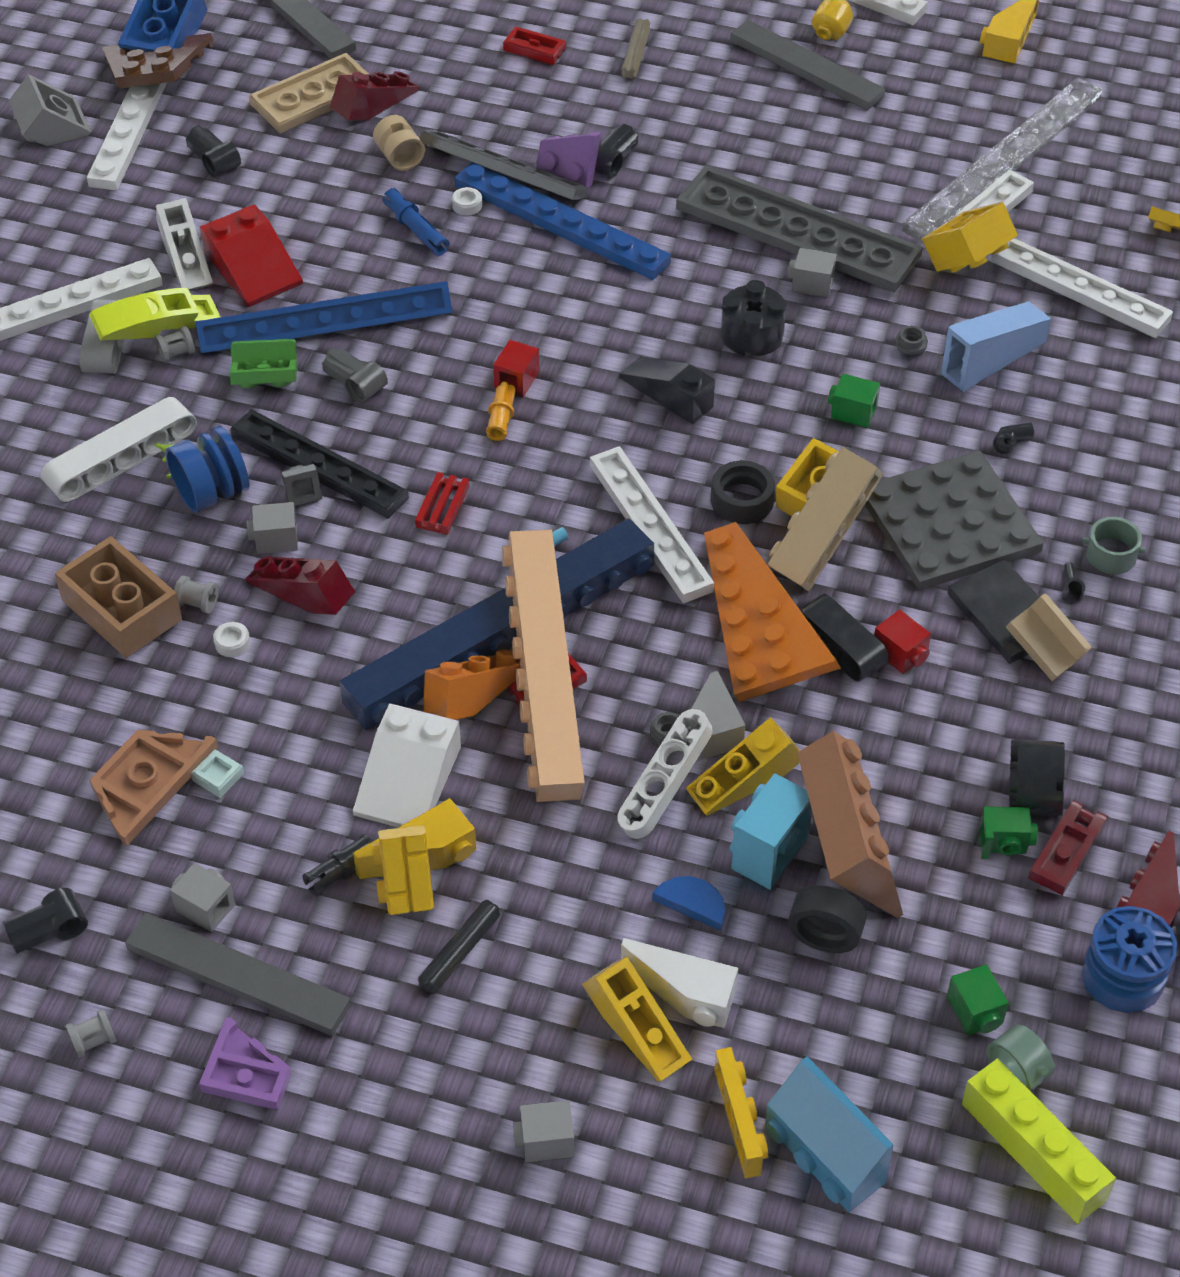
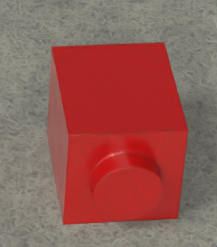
M509 340L493 364L494 388L500 386L502 382H508L509 385H514L516 395L524 397L540 372L539 348Z
M899 609L875 627L874 636L885 646L889 655L888 663L900 673L905 674L912 667L921 666L930 654L931 633Z

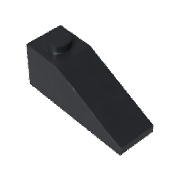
M640 356L619 373L621 380L691 424H694L714 407L715 379L689 363Z

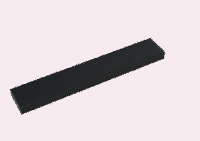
M252 409L230 428L232 437L289 467L314 464L317 469L319 483L387 519L409 499L407 489Z

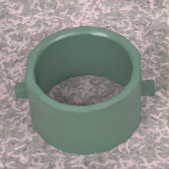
M1120 517L1099 519L1092 525L1089 538L1083 537L1082 544H1087L1086 558L1091 566L1107 574L1128 572L1135 566L1138 554H1145L1146 548L1141 547L1142 534L1138 527L1129 520ZM1116 539L1125 543L1130 550L1126 552H1112L1101 547L1097 541Z
M1017 1024L1011 1027L987 1046L986 1054L989 1062L992 1063L998 1058L1030 1091L1054 1074L1055 1064L1049 1049L1042 1039L1026 1026Z

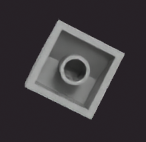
M29 74L9 99L14 112L13 115L21 129V134L30 142L34 143L37 141L45 146H51L86 137L91 132L76 97Z

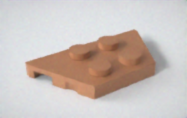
M137 730L90 779L92 790L124 845L128 846L191 778V772L214 749L218 748L216 738L205 736L204 741L184 739V735L181 733L169 732L159 734L155 731Z

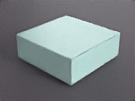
M214 749L191 772V778L193 782L221 798L244 775V768L239 763Z

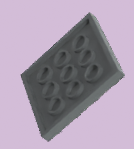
M980 450L882 479L865 503L869 513L918 591L974 574L1004 559L1009 563L1041 553L1043 549V541Z

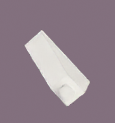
M183 198L156 205L158 227L180 287L188 288L189 291L212 286L213 281L187 199Z
M623 938L621 959L629 958L648 988L685 1018L692 1019L702 1026L714 1025L725 1028L737 988V967Z

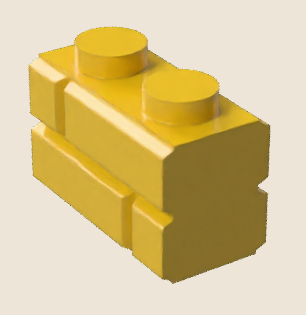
M419 825L404 827L403 829L395 828L379 831V843H372L374 867L382 866L384 880L376 881L379 904L387 903V910L390 915L409 913L410 911L432 910L434 908L425 826Z

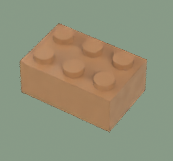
M112 536L55 572L62 601L125 658H128L182 620L177 593Z

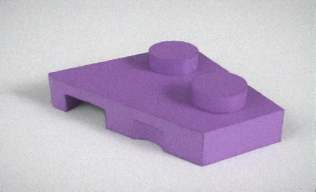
M592 132L587 135L572 134L565 137H547L541 140L536 168L587 186V188L591 187L601 133Z
M226 1017L199 1086L201 1092L279 1110L292 1074L290 1066L278 1056L269 1054L261 1042L255 1037L251 1039L238 1028L237 1022L232 1018Z

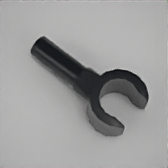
M1067 562L1064 565L1067 580L1061 597L1064 601H1067L1069 591H1074L1079 596L1078 600L1081 601L1086 588L1082 580L1075 578L1073 563Z

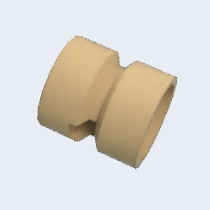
M390 115L385 117L374 128V142L396 170L407 171L421 162L425 154V146L402 116Z

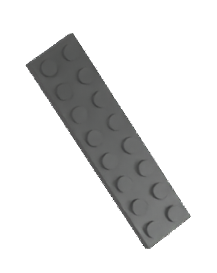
M706 165L676 199V209L795 255H798L800 248L837 254L835 270L894 293L922 256L923 247Z

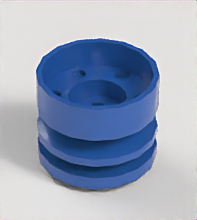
M222 426L210 429V434L204 432L198 435L199 450L189 439L170 446L165 450L171 477L183 501L193 513L200 512L217 504L216 489L225 499L234 497V492L239 494L249 490V477L243 457L230 434Z
M1135 906L1118 907L1103 914L1094 926L1090 945L1083 963L1082 977L1087 991L1097 1002L1115 1011L1125 1013L1138 1012L1154 1005L1164 991L1168 974L1176 958L1177 941L1172 928L1159 915L1148 909Z

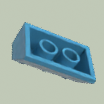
M806 1056L799 1062L767 1104L766 1130L778 1144L784 1143L793 1153L797 1165L805 1173L809 1174L811 1172L820 1181L824 1193L832 1202L840 1203L850 1212L886 1183L894 1144Z

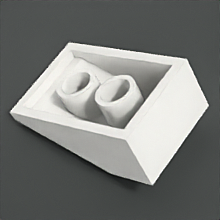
M389 703L374 738L353 808V816L400 827L435 807L461 749L459 721Z

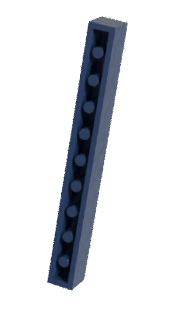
M630 518L556 559L563 619L582 606L590 605L596 598L608 591L616 590L624 582L636 575L644 574L650 567L654 566V542ZM503 588L339 680L342 703L363 728L368 730L381 723L389 703L410 707L424 698L425 670L438 668L443 662L461 663L468 661V658L471 656L488 657L496 655V652L499 650H509L512 647L513 637H517L516 628H510L509 606H513V597H507L506 589Z

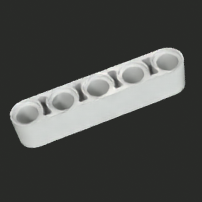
M165 398L50 460L42 468L40 478L61 501L70 502L160 453L162 450L156 448V443L176 444L187 438L195 430L197 420L176 398Z

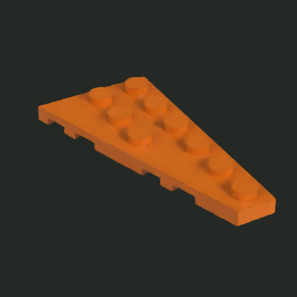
M733 522L705 532V542L734 695L738 702L840 669L834 656L739 525Z

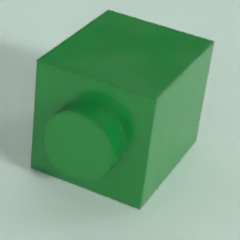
M843 373L838 385H832L827 403L832 405L831 418L869 428L878 406L881 383Z
M987 964L951 976L947 999L968 1036L980 1031L982 1033L992 1032L1004 1023L1009 1002Z

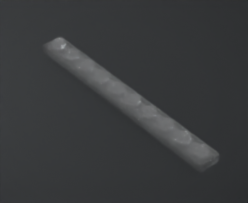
M1079 77L1076 78L903 222L902 231L923 242V237L956 217L960 210L1009 169L1012 171L1018 169L1101 98L1102 89Z

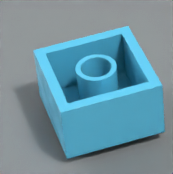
M776 773L773 774L766 785L761 783L752 796L751 805L746 811L740 810L731 826V830L734 831V839L729 849L732 852V870L771 890L809 838L812 808L806 789Z

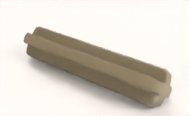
M639 18L635 22L621 68V75L624 79L630 78L632 80L637 76L650 32V21L648 19L643 20Z

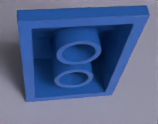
M137 0L120 37L118 46L132 50L141 49L144 52H153L162 46H171L172 49L181 48L186 36L195 35L198 32L207 12L205 1Z

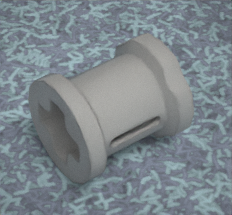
M186 326L180 327V331L166 336L155 335L156 346L164 363L168 362L170 357L186 352L189 354L195 353L193 339Z
M182 575L174 588V591L177 593L179 607L187 604L199 607L203 613L209 614L216 605L218 598V585L216 583L201 584L191 581L189 576Z
M104 1009L97 1011V1016L77 1025L72 1023L65 1025L79 1058L85 1056L86 1050L107 1041L111 1044L117 1042Z

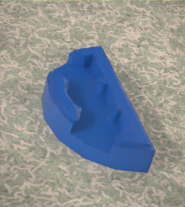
M692 876L674 877L661 883L652 893L653 901L721 931L725 920L724 899L717 888L706 880Z

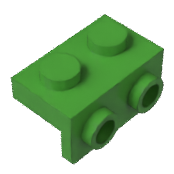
M294 339L235 341L231 343V385H239L241 388H254L259 384L271 383L272 386L283 387L290 385L291 382H296L298 364L296 341Z

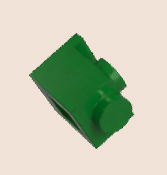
M983 807L979 825L981 859H989L990 853H1001L1007 856L1026 854L1028 846H1036L1038 837L1037 824L1031 823L1029 808Z

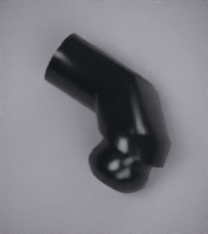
M1032 423L1001 427L993 440L994 449L1000 454H1008L1013 450L1017 441L1032 439L1034 437Z

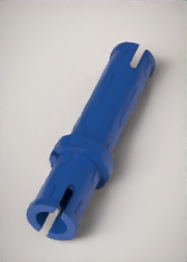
M396 188L388 189L384 195L390 201L386 197H382V202L395 213L397 221L402 225H407L434 255L441 256L447 252L448 249L441 243L449 247V240L420 214L417 205L414 202L407 201Z

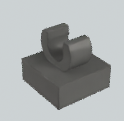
M314 464L307 466L298 465L281 472L287 502H294V506L322 499L318 473Z

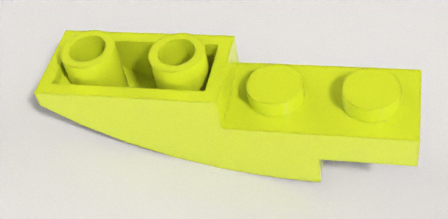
M174 288L138 294L96 308L89 314L100 341L155 338V335L160 334L162 330L180 329L183 326L193 329L196 328L195 321L220 317L210 294L191 295L188 288Z

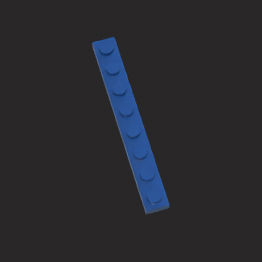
M471 162L455 177L456 188H474L481 193L482 200L651 280H654L671 262L670 253L477 163Z
M444 281L195 321L201 353L231 349V343L235 341L294 339L452 313L448 282Z

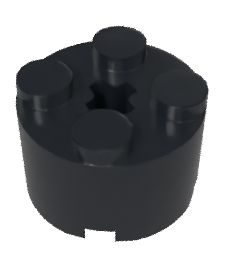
M751 280L747 285L731 290L722 300L721 337L725 346L737 354L745 355V351L756 352V356L767 355L778 349L784 336L786 300L777 291L766 287L764 282L759 280Z
M1011 740L1009 807L1029 808L1030 815L1063 816L1064 742Z

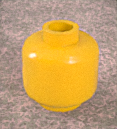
M823 0L812 17V26L817 36L821 39L839 40L851 25L853 13L846 0Z

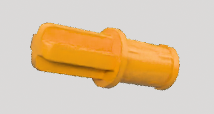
M502 382L496 388L494 401L488 408L490 418L486 433L487 437L494 441H501L506 438L509 420L514 416L512 405L516 390L514 385H509L508 382Z

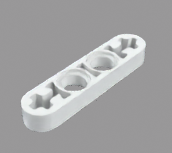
M690 709L683 712L677 718L620 808L618 823L630 838H643L654 829L712 735V725L701 710ZM699 723V725L701 726L700 729H692L689 733L688 727H696ZM682 751L684 753L680 763L672 766L666 764V759L672 752ZM657 781L665 783V787L657 796L647 795V789L652 783ZM641 801L645 802L644 806L641 805ZM640 815L643 817L641 822L634 821L632 824L630 822L632 817L638 818Z

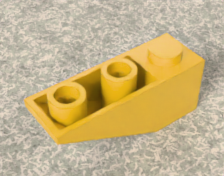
M770 717L689 784L686 790L704 814L708 816L753 794L761 783L766 785L774 773L781 777L785 776L800 763L797 755L800 749L788 734Z

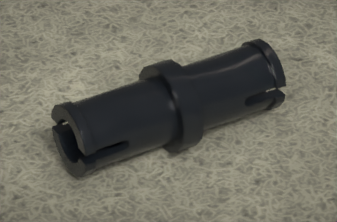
M362 834L342 850L336 849L330 852L327 860L302 875L305 885H308L316 878H320L308 890L312 894L318 895L323 889L338 879H346L351 876L352 870L355 868L353 853L364 847L372 839L368 835Z

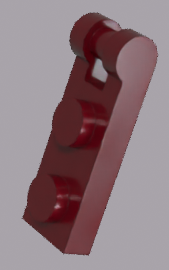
M1076 800L1071 802L1032 866L1028 879L1062 896L1096 839L1101 835L1109 816L1099 811L1094 814L1084 809L1085 805Z

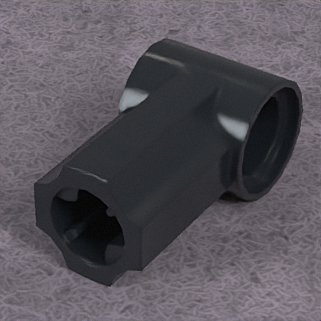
M622 124L620 127H616L602 143H599L595 171L610 177H615L619 173L623 159L638 144V135L631 126Z
M200 125L190 130L189 135L186 137L187 147L202 160L210 176L215 178L241 164L240 154L231 141L223 143L210 130L202 128Z
M59 888L48 893L43 898L40 906L2 922L16 954L54 937L60 940L75 938L83 933L88 926V920L73 890L69 888Z

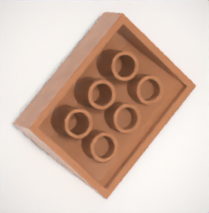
M833 730L797 752L830 880L898 918L904 914L887 858L889 848L881 836L878 826L880 817L870 798L869 790L871 785L867 776L863 773L860 763L862 753L852 739H846Z

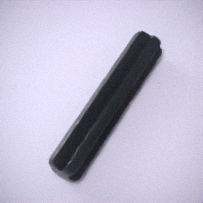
M489 900L481 902L418 977V985L422 990L429 994H434L439 990L500 917V908Z

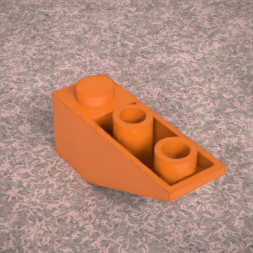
M499 650L493 656H471L465 662H443L438 668L425 670L423 712L453 720L476 715L516 680V670L521 669L520 659H514L513 650Z

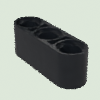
M821 594L799 608L834 656L840 669L852 680L860 682L888 663V652L880 640L829 595Z

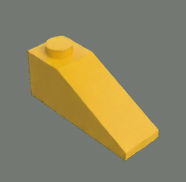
M1019 0L993 16L989 27L984 26L981 33L980 44H984L982 56L1016 64L1037 15L1039 0Z
M450 798L398 827L403 829L404 827L425 826L430 870L444 869L455 862H462L477 850L475 828ZM379 838L353 853L356 874L360 879L383 876L382 866L374 867L372 843H379Z
M628 957L610 964L582 983L604 1020L658 1082H661L692 1060Z

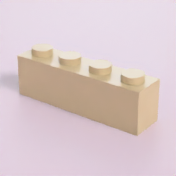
M843 446L838 453H833L828 459L825 466L826 473L820 482H815L811 486L806 496L808 501L801 512L797 511L792 516L787 526L789 529L783 541L776 542L769 553L770 561L767 565L807 591H810L884 475L877 466Z

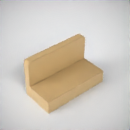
M1046 593L1040 596L1027 610L1006 626L1008 631L1051 681L1073 666L1092 648Z

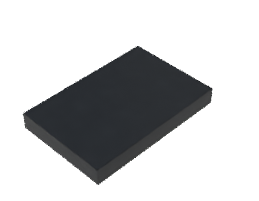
M1005 559L948 586L947 594L1009 664L1029 655L1008 631L1006 626L1027 610L1039 596Z

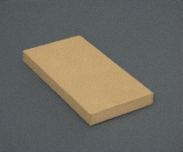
M344 53L248 95L249 103L279 133H282L333 110L330 108V103L339 75H352L353 72L369 73L352 57Z

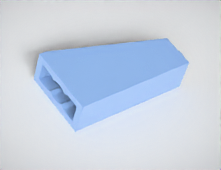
M1028 301L949 326L941 374L961 391H966L1046 343L1051 318Z

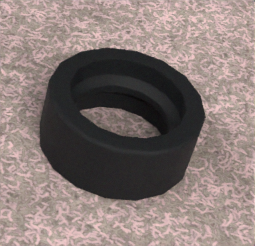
M745 460L729 462L719 467L713 475L710 501L713 510L721 518L731 523L736 522L737 524L755 523L767 517L773 509L776 483L772 473L756 462ZM746 484L758 488L763 494L751 500H737L729 497L724 492V489L732 485Z
M813 885L801 889L796 894L788 919V927L799 941L813 949L827 953H845L852 951L859 945L867 913L863 905L854 896L833 887ZM820 917H824V918H827V919H831V920L835 921L836 923L830 922V921H827V920H824V919H822V918H820Z

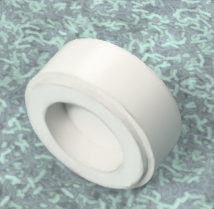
M460 188L452 195V208L460 215H474L482 208V195L474 188Z
M224 623L214 632L215 648L219 654L225 657L240 656L250 646L248 629L241 623Z

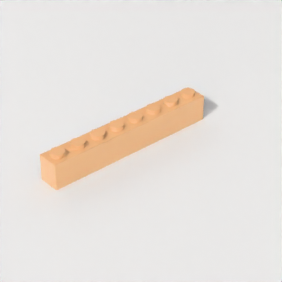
M552 530L510 531L508 545L502 546L503 567H509L510 575L505 578L506 596L513 597V606H509L510 628H516L517 637H513L512 641L514 659H520L521 669L516 670V685L518 691H524L525 701H520L521 723H527L528 733H524L523 739L525 756L531 755L532 766H528L527 769L529 789L535 788L536 802L581 800L585 782Z

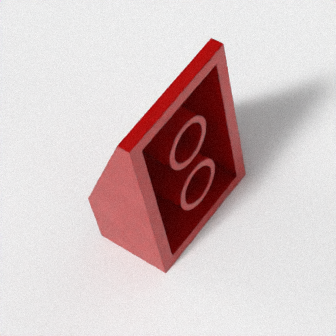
M255 204L200 226L204 255L248 308L303 284L302 277L273 226Z

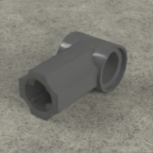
M334 347L329 350L322 362L323 371L344 384L348 394L359 403L365 402L388 384L387 375L380 365L373 361L365 364L342 348Z

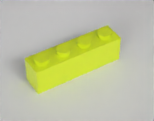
M998 1058L967 1081L962 1100L964 1108L1077 1224L1108 1201L1116 1177Z

